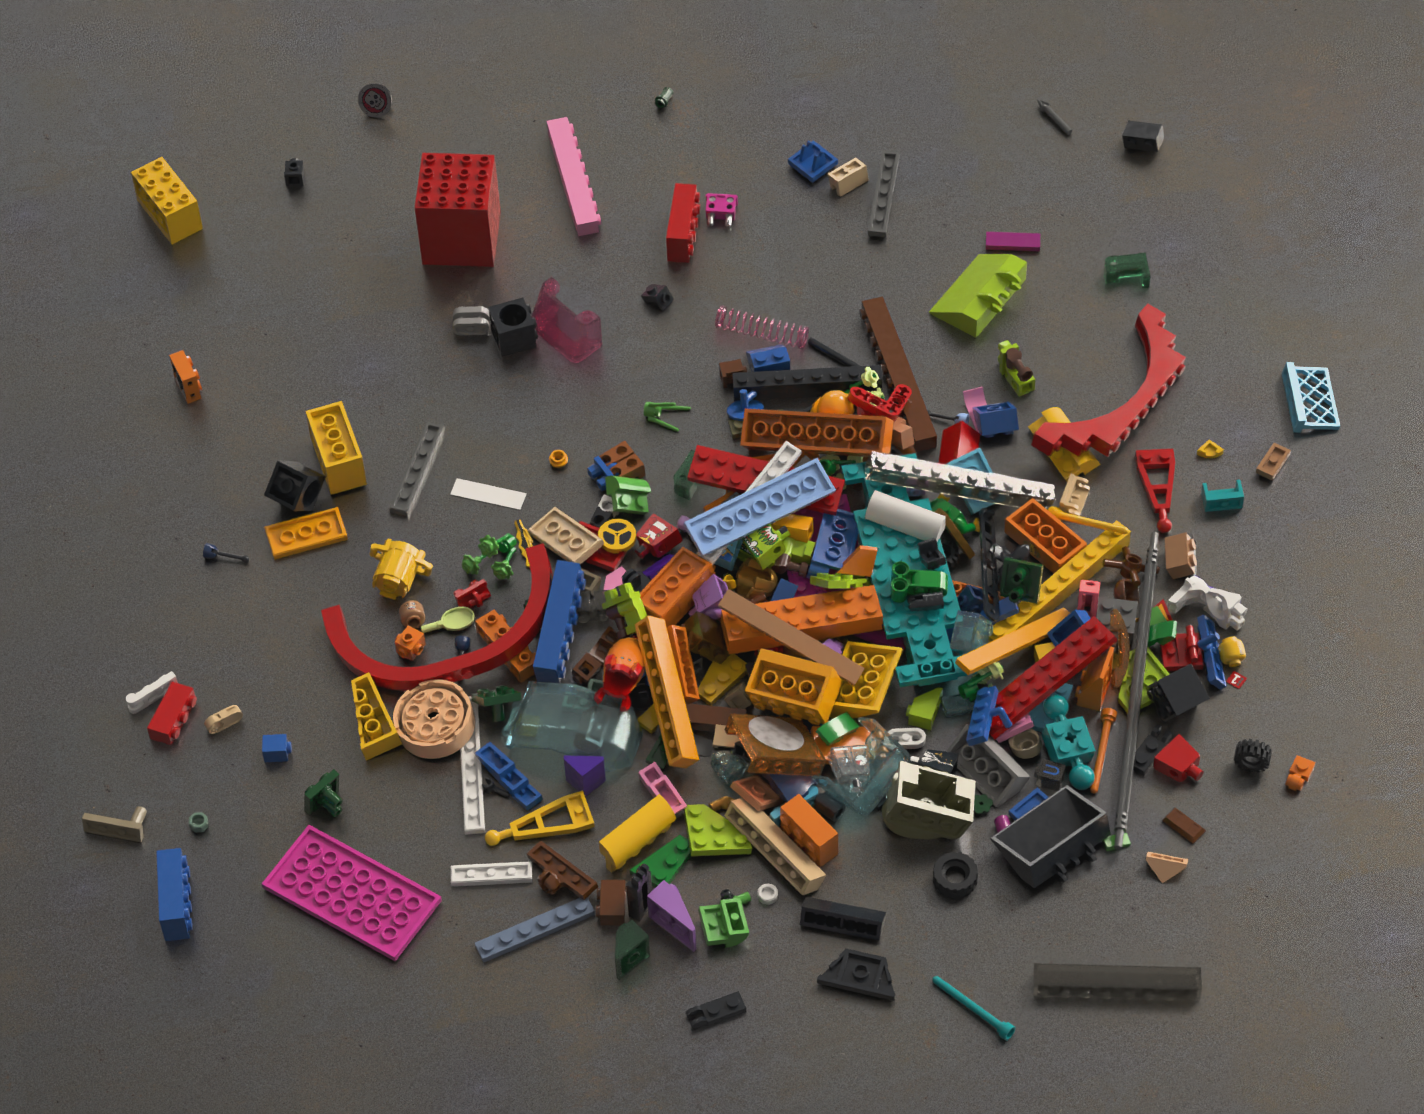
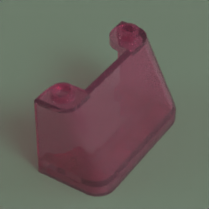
M550 277L542 284L531 318L535 317L537 328L535 329L543 339L569 361L580 362L602 346L600 317L588 310L578 315L572 312L556 298L560 291V285L553 277Z

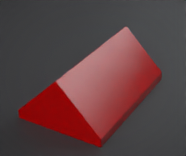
M960 421L943 430L937 477L953 478L946 464L979 448L980 433L964 421Z

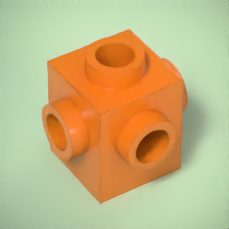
M409 625L395 639L396 653L400 657L411 661L422 653L426 645L424 633Z

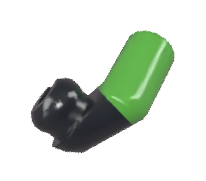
M724 889L720 893L721 900L740 898L742 905L751 901V896L748 892L735 896L729 889Z

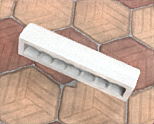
M876 490L869 501L865 519L924 541L935 538L938 542L946 523V516Z

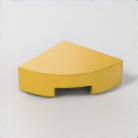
M1208 440L1197 450V455L1204 458H1216L1223 454L1224 449Z

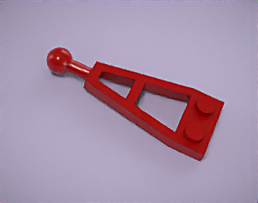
M1136 450L1135 457L1139 476L1154 513H1159L1160 520L1157 522V529L1161 533H1167L1172 528L1171 521L1167 519V513H1170L1174 480V450ZM1169 468L1168 484L1151 485L1145 469ZM1166 493L1165 504H1158L1155 494Z

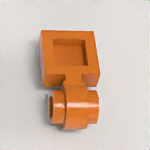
M1297 755L1289 770L1285 785L1291 790L1301 791L1304 782H1308L1316 762Z

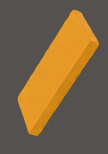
M338 507L264 527L274 560L348 540Z

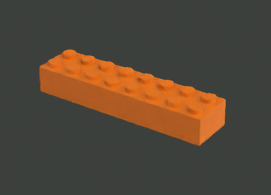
M745 409L740 446L749 450L778 451L787 441L800 449L802 453L889 458L894 421L882 416Z
M874 585L755 604L815 640L882 630L883 614ZM721 609V626L728 654L784 646Z

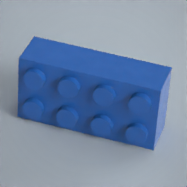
M181 848L158 850L159 922L165 941L190 939L189 931L193 930L192 918H190L192 905L191 900L189 901L191 886L188 883L190 867L187 863V856H183Z

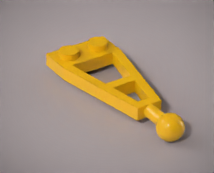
M582 790L563 796L509 823L510 829L500 832L496 830L488 831L485 834V842L490 846H495L501 839L511 836L516 841L563 835L595 827ZM566 805L572 824L545 828L541 817ZM536 821L538 829L518 831L519 828Z

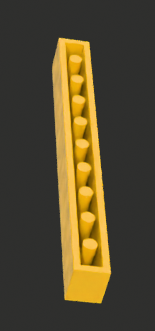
M1117 520L1113 523L1115 525L1123 526ZM1107 530L1102 532L1041 584L1040 597L1037 604L1021 601L1017 605L1019 613L997 622L984 634V645L1051 613L1080 588L1081 580H1089L1103 568L1102 563L1104 559H1114L1122 552L1123 547L1129 546L1131 531L1129 530L1125 535Z

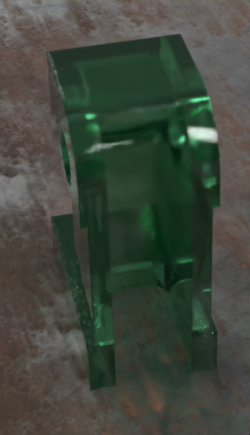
M1146 252L1118 256L1112 255L1105 259V284L1119 283V278L1140 276L1142 288L1150 287L1151 275Z
M694 450L689 452L673 477L675 483L674 492L687 500H690L696 492V483L687 481L695 453Z

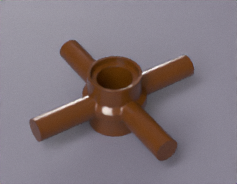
M1125 546L1122 548L1123 561L1103 560V567L1121 569L1120 574L1124 578L1131 579L1134 587L1140 586L1138 573L1145 572V565L1142 564V559L1138 555L1131 554L1129 547ZM1157 566L1156 574H1159L1160 567Z

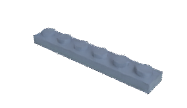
M588 897L585 900L578 898L475 942V948L481 960L485 963L594 916L595 910Z

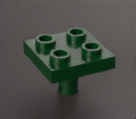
M506 685L497 686L496 690L491 691L489 689H479L477 693L471 694L472 702L482 706L491 705L492 720L495 722L505 720L503 703L522 700L521 692L514 690V688H508Z

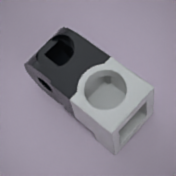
M603 495L591 518L590 525L600 528L605 522L614 519L616 515L618 516L619 512L613 511V505L608 503H612V497Z

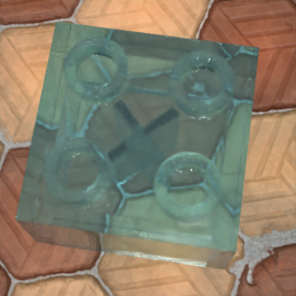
M958 610L950 649L959 655H965L988 644L989 636L993 632L992 621L979 613Z

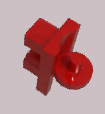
M475 579L470 582L469 587L465 590L458 589L453 593L458 607L468 608L475 605L479 608L482 607V601L491 596L487 588V582L484 579L480 581Z

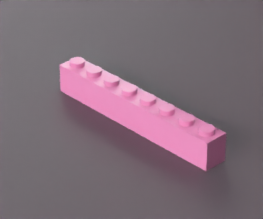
M567 117L547 121L548 136L577 235L583 236L598 233V225H601V218L599 214H596V201H592V188H588V185H590L588 175H584V172H586L585 164L580 161L582 159L580 149L576 148L578 147V141L576 136L573 137V124H569Z

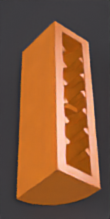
M670 625L667 627V632L685 703L691 704L698 701L700 697L686 628Z

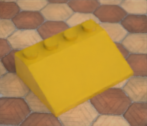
M847 641L842 655L865 669L855 686L841 679L842 685L829 718H835L846 712L852 718L879 713L903 649Z

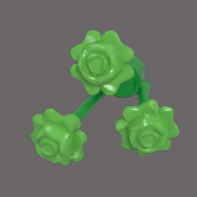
M509 533L497 540L495 537L486 535L484 538L479 539L480 544L478 547L482 555L475 558L466 554L463 556V570L467 574L478 575V570L480 569L478 564L481 563L482 559L497 555L498 550L502 553L509 552L505 560L502 562L495 561L491 568L493 574L498 579H510L514 573L511 570L509 561L516 552L515 546L517 541Z

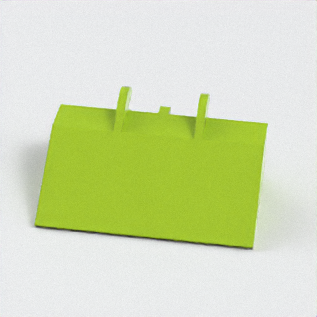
M978 254L929 313L977 338L994 316L1002 311L1001 308L1012 295L1021 289V285L1026 280L1027 262L1013 254Z

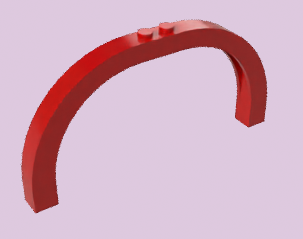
M544 543L525 548L532 575L531 593L525 610L507 633L481 649L425 666L397 667L383 664L368 657L354 645L349 637L344 613L340 605L321 610L329 640L337 656L351 672L358 677L369 672L376 686L391 690L411 691L418 687L419 683L428 680H447L454 683L491 671L523 651L542 628L553 580L552 569Z

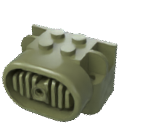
M900 761L898 772L892 777L891 788L888 790L887 799L882 806L883 820L891 831L903 837L914 839H937L940 837L958 839L973 823L976 781L952 775L948 772L933 770L926 766L922 767Z

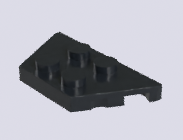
M846 948L839 955V958L834 960L829 965V968L817 978L818 984L895 1001V991L893 990L886 957Z

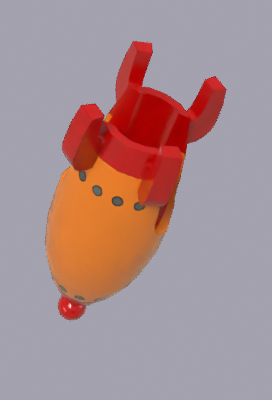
M637 635L620 639L608 651L603 667V687L594 695V700L597 704L602 702L603 697L607 693L612 697L622 698L621 712L629 710L631 700L628 694L635 688L645 672Z

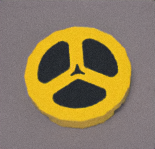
M612 519L605 522L598 531V537L603 539L604 545L601 547L611 553L625 552L631 549L636 542V530L633 524L623 519Z

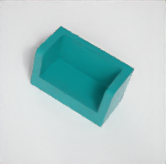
M1236 480L1235 488L1208 491L1207 483H1202L1201 496L1205 512L1243 508L1244 493L1241 480Z

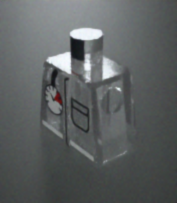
M868 744L831 747L827 758L837 782L840 785L849 784L851 792L861 791L863 789L862 783L866 782L870 773Z

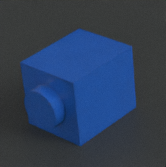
M263 735L262 754L264 763L288 761V754L292 753V743L288 742L287 735Z

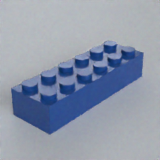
M557 560L533 664L537 682L560 685L561 679L565 678L566 667L564 665L565 661H568L570 657V649L568 647L569 643H572L574 639L572 629L573 625H577L578 621L576 611L577 608L581 607L582 603L580 593L581 590L585 589L586 579H583L584 571L581 570L580 563Z

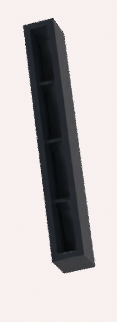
M881 365L733 373L734 401L740 400V390L742 389L747 390V394L754 390L757 396L753 400L822 397L829 391L837 390L845 393L847 389H850L849 386L851 384L861 381V375L865 372L866 367H870L871 370L877 373L879 377L877 387H867L862 384L859 388L869 392L877 391V388H881L882 393Z

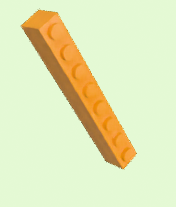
M646 616L634 625L669 766L686 769L699 761V756L665 620Z

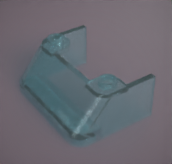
M860 717L858 721L871 733L865 741V746H867L866 750L872 755L867 764L864 765V771L862 773L859 771L853 779L860 780L862 787H853L852 781L848 785L842 780L832 782L828 777L813 775L812 779L825 792L842 802L847 808L857 814L868 815L891 788L892 777L898 772L899 762L910 763V754L875 719Z

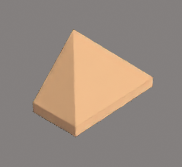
M1148 852L1146 856L1147 863L1162 883L1184 870L1188 863V859Z

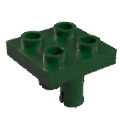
M1006 557L1003 563L999 596L1009 597V600L1013 603L1021 600L1037 604L1040 597L1044 565Z
M335 769L330 773L326 772L323 774L316 785H311L306 789L304 794V811L309 816L322 806L333 817H337L342 812L340 805L343 799L336 794L339 792V773Z

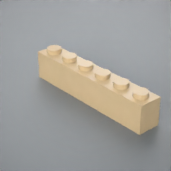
M743 798L731 801L724 816L747 837V840L802 895L819 890L826 874L762 810L757 811Z

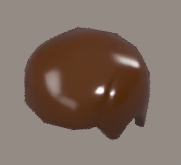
M1130 579L1119 580L1114 587V598L1137 601L1139 603L1138 587H1134Z

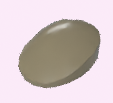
M1031 728L1009 738V746L1017 757L1023 759L1032 758L1038 755L1042 749L1039 735Z

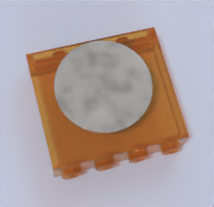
M730 714L724 730L727 735H737L751 759L748 768L749 773L821 776L826 759L802 719Z

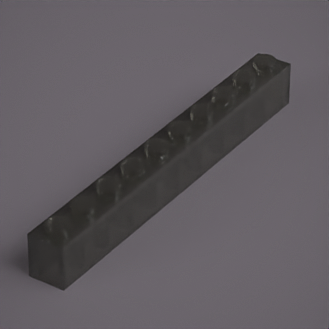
M875 451L871 452L865 464V480L1017 508H1020L1030 499L1034 498L1048 510L1055 501V487L1053 484Z

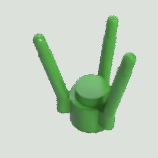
M646 402L644 416L648 417L650 422H655L678 432V428L656 417H660L662 409L690 410L691 407L675 406L676 403Z

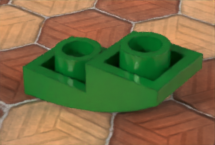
M1172 620L1151 625L1148 648L1155 643L1165 645L1172 641L1177 634V622Z
M846 712L819 727L816 733L829 746L839 742L844 736L856 732L860 726Z

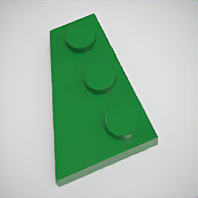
M678 835L630 869V874H636L637 868L644 863L648 865L649 871H651L653 887L656 888L663 880L671 884L691 857L689 840Z

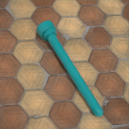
M938 976L933 977L932 982L995 1027L1001 1038L1007 1041L1012 1037L1016 1029L1015 1026L1009 1022L999 1021Z

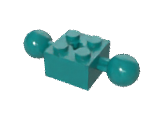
M1051 695L1045 700L1043 710L1046 716L1055 720V722L1046 724L1041 736L1052 766L1058 769L1072 766L1069 773L1071 785L1078 790L1088 789L1094 783L1095 775L1093 770L1083 763L1092 761L1096 750L1083 716L1066 719L1069 709L1067 700L1061 695Z

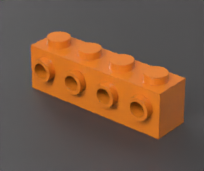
M495 609L475 620L477 633L488 645L502 637L512 628L507 624L505 617L502 614L499 615ZM527 646L514 658L504 663L520 683L535 674L533 664L536 653H532L529 650V646Z

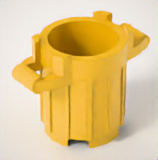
M389 538L385 540L384 545L375 543L371 545L369 555L380 561L373 576L372 585L373 588L376 586L380 590V595L396 600V597L399 596L404 598L409 592L416 574L427 577L431 575L433 565L424 560L426 554L423 550L419 551L413 545L402 541H392Z

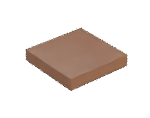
M758 775L734 781L730 786L757 811L783 803V800L772 790L771 786Z

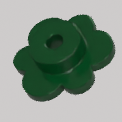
M986 794L981 796L975 795L974 812L976 814L988 813L990 807L993 806V800L988 798Z

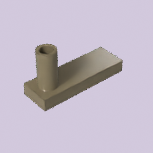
M141 806L136 807L130 821L84 813L82 817L84 832L142 842L144 837L142 823L147 810Z

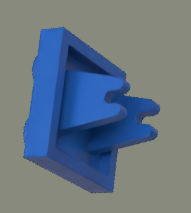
M813 140L812 142L807 141L806 146L803 144L801 150L788 158V164L813 183L838 164V159Z

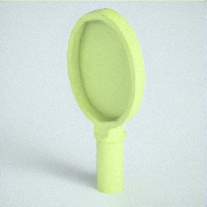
M455 607L446 611L442 615L441 620L420 627L422 633L440 630L441 628L458 631L469 627L474 622L475 616L474 612L468 607Z

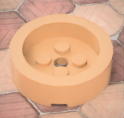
M428 680L419 683V686L411 691L407 690L398 700L393 713L394 726L402 745L413 755L427 759L446 757L460 750L471 738L476 723L475 713L467 694L459 685L447 680ZM432 712L438 713L435 717H432L431 719L430 717H428V715Z

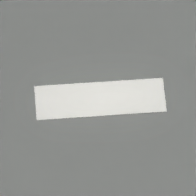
M458 478L451 491V495L519 510L527 494Z

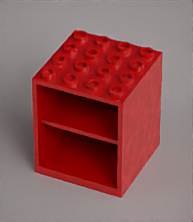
M422 153L415 201V215L422 265L494 267L501 214L495 155Z

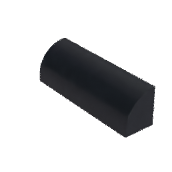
M806 897L802 905L799 925L880 941L886 912Z

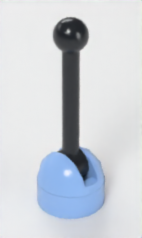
M927 410L929 416L953 420L955 424L960 421H964L966 424L969 423V414L959 413L956 417L931 413L930 410Z

